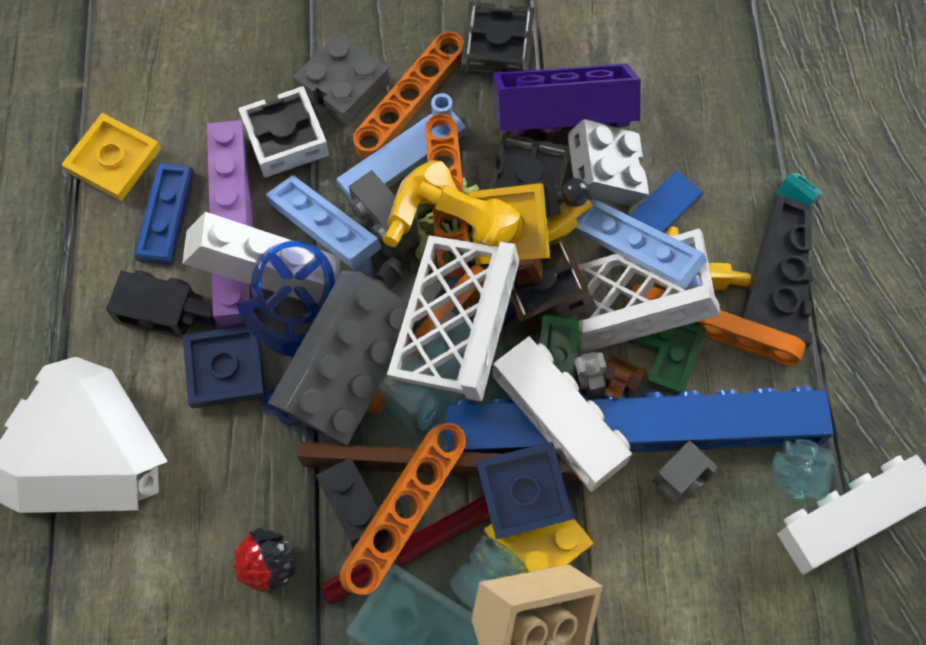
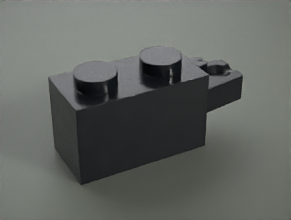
M136 270L134 273L120 271L106 311L116 324L183 338V335L187 333L188 327H193L194 322L213 326L216 322L213 317V304L202 301V295L194 293L187 282L178 278H169L168 281L158 279L152 274L141 270Z
M349 457L317 474L316 477L351 546L354 548L379 509L352 458ZM385 529L378 530L373 538L375 549L381 553L386 552L391 547L388 540L391 535Z

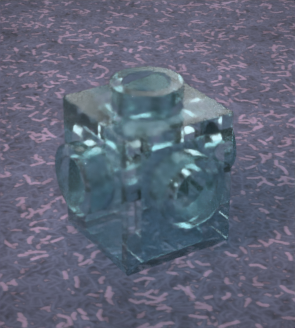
M798 439L796 442L785 440L782 453L775 452L771 474L777 476L778 490H782L785 494L794 498L803 499L809 496L826 500L835 467L832 450L820 448L818 444L809 440Z

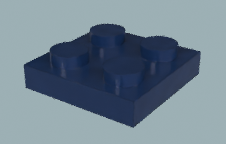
M256 324L183 335L188 405L191 409L266 397L259 330Z
M553 441L476 461L496 539L573 520Z

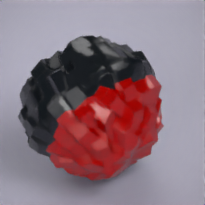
M257 528L255 531L249 532L247 537L239 543V548L234 550L236 563L233 568L236 572L237 581L242 582L247 587H250V589L272 593L277 588L287 584V579L294 575V568H296L291 552V542H283V535L272 530Z

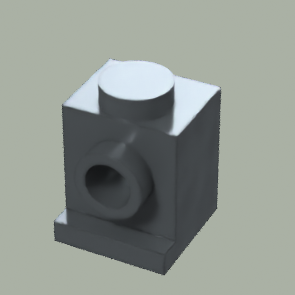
M689 440L657 473L653 483L657 485V493L666 502L673 504L683 494L690 499L713 476L719 467Z

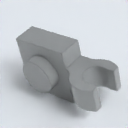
M596 351L581 354V357L575 359L579 390H586L588 400L603 398L605 383L602 375L607 369L603 354H596Z

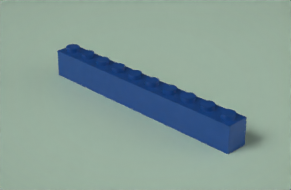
M810 386L795 387L790 392H776L774 388H760L752 393L738 394V391L735 389H725L716 392L715 395H701L699 391H685L679 393L678 396L663 397V394L659 392H650L641 395L640 398H626L622 394L620 400L609 395L604 396L603 399L591 400L602 411L604 415L603 421L612 431L618 430L630 444L629 451L631 453L679 451L689 440L699 450L823 445L833 435L826 390L813 391V388ZM581 395L586 402L589 401L587 396ZM495 399L491 401V404H476L472 400H459L454 402L453 405L445 406L446 423H454L464 431L466 445L463 452L505 454L548 443L511 399ZM446 430L447 451H451L455 440L453 435Z

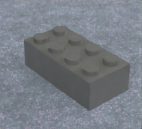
M342 270L268 404L327 438L348 445L389 370L408 303L364 273Z

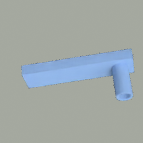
M444 93L435 95L431 100L432 113L337 178L338 186L350 200L349 185L369 171L373 170L381 181L390 188L414 169L428 161L425 126L431 116L439 113L451 116L457 125L458 139L466 135V126L452 112V99L449 95ZM439 125L433 128L431 133L438 138H444L451 133V130L444 125Z
M293 175L265 194L272 207L350 266L352 271L362 272L371 279H377V274L371 260V256L381 249L379 239Z
M594 198L591 200L593 208L576 218L579 226L574 229L575 232L685 290L703 286L699 276L696 275L705 262H707L703 252Z

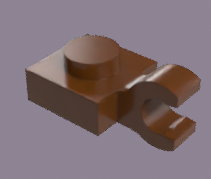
M612 355L606 364L607 369L602 375L609 379V386L605 394L620 400L623 391H628L629 388L636 391L646 370Z

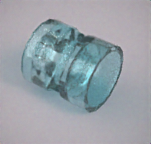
M483 536L469 554L471 563H463L450 580V587L463 602L474 609L479 582L521 574L524 565L505 545L495 539Z

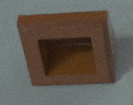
M542 258L519 260L513 285L540 283L543 274Z

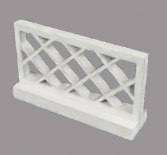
M700 228L672 236L687 245L695 243L696 249L704 253L707 262L696 274L702 279L703 286L685 290L641 268L617 253L578 265L582 276L588 275L592 277V280L587 285L591 295L600 283L612 288L601 303L593 299L596 305L594 307L597 309L590 318L583 320L580 354L721 315L719 303L714 295L704 237ZM619 265L626 267L627 269L616 283L606 278L612 267ZM635 272L647 278L636 293L625 288ZM654 283L667 288L661 298L651 301L644 298ZM620 293L631 298L630 302L623 309L614 311L609 308ZM577 314L570 318H577Z
M429 235L387 373L389 379L463 393L467 399L482 401L519 265L515 244L500 242L499 247ZM436 248L452 251L456 257L455 260L440 269H437L432 262ZM477 256L490 257L489 267L475 276L466 264ZM462 266L470 279L451 290L443 277ZM430 268H431L432 271H433V273H431L430 275H428V274H429V271H430ZM439 280L447 293L427 304L422 296L424 288ZM485 280L484 285H483V288H482L479 283H481L482 281ZM475 286L481 295L479 303L464 311L456 297ZM452 300L460 314L440 325L433 311ZM420 302H421V304L423 305V307L418 310L419 305H420ZM429 315L437 328L416 339L412 332L414 322ZM475 315L474 321L472 323L469 318ZM465 321L471 329L470 336L454 347L446 332ZM442 335L450 350L430 361L422 347ZM411 337L413 342L408 345L409 338ZM416 350H419L427 363L413 372L400 370L403 358ZM465 351L464 357L462 359L459 354ZM453 357H456L461 365L457 381L441 378L435 368ZM432 371V373H433L434 376L425 375V374H427L428 372Z

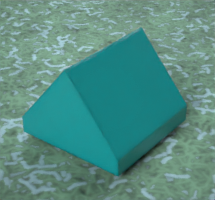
M799 173L788 174L776 192L777 196L780 194L808 206H812L823 195L820 189Z

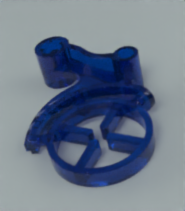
M301 241L280 242L269 247L261 254L255 263L251 276V289L254 298L249 301H238L236 305L244 324L262 345L276 353L292 358L295 356L309 331L308 329L295 333V325L305 324L316 318L335 284L331 263L326 255L317 247ZM289 247L302 248L314 256L295 274L296 280H305L319 266H321L324 275V289L318 303H316L304 287H294L295 294L310 310L307 314L297 318H285L273 311L292 292L291 286L283 285L266 301L261 286L263 271L268 261L283 279L291 280L293 278V273L276 254ZM259 307L272 320L286 324L285 334L276 332L263 324L255 315L253 309ZM277 387L267 391L262 402L265 414L283 424L294 425L299 423L298 420L268 404Z

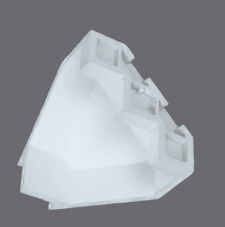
M78 357L43 366L35 378L39 383L27 401L21 399L4 425L8 429L0 440V503L19 513L138 510V501L159 493L158 466L168 461L113 371Z

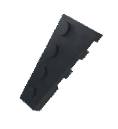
M779 194L773 200L740 317L800 338L806 344V349L812 345V332H809V317L812 315V301L809 300V283L812 281V267H809V251L812 249V207Z

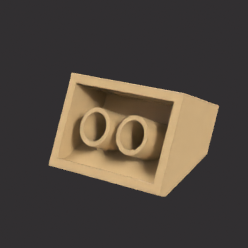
M571 565L479 582L471 620L479 645H589L603 586Z

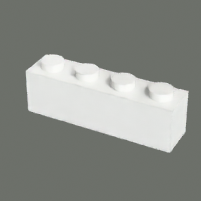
M207 212L186 232L182 264L317 305L327 298L339 277L340 259L334 254Z
M529 336L493 363L492 376L548 442L553 441L556 452L592 493L628 463L632 455L629 451L630 444L618 430L612 431L603 421L604 415L593 401L589 400L586 402L579 394V387L573 377L567 372L561 373L552 363L554 359L550 351L541 343L537 345Z
M917 454L906 461L899 455L880 467L884 473L873 479L867 473L848 484L851 491L840 496L837 491H834L816 502L819 506L817 510L807 514L803 508L784 519L787 526L777 535L802 575L926 507V466Z

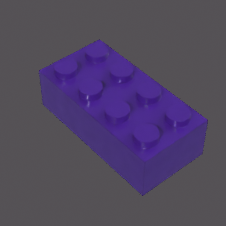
M628 63L493 73L494 113L500 131H506L509 135H521L527 133V129L540 128L542 132H558L561 130V127L576 126L583 119L601 124L609 123L613 127H627L630 125V122L640 121L641 79Z

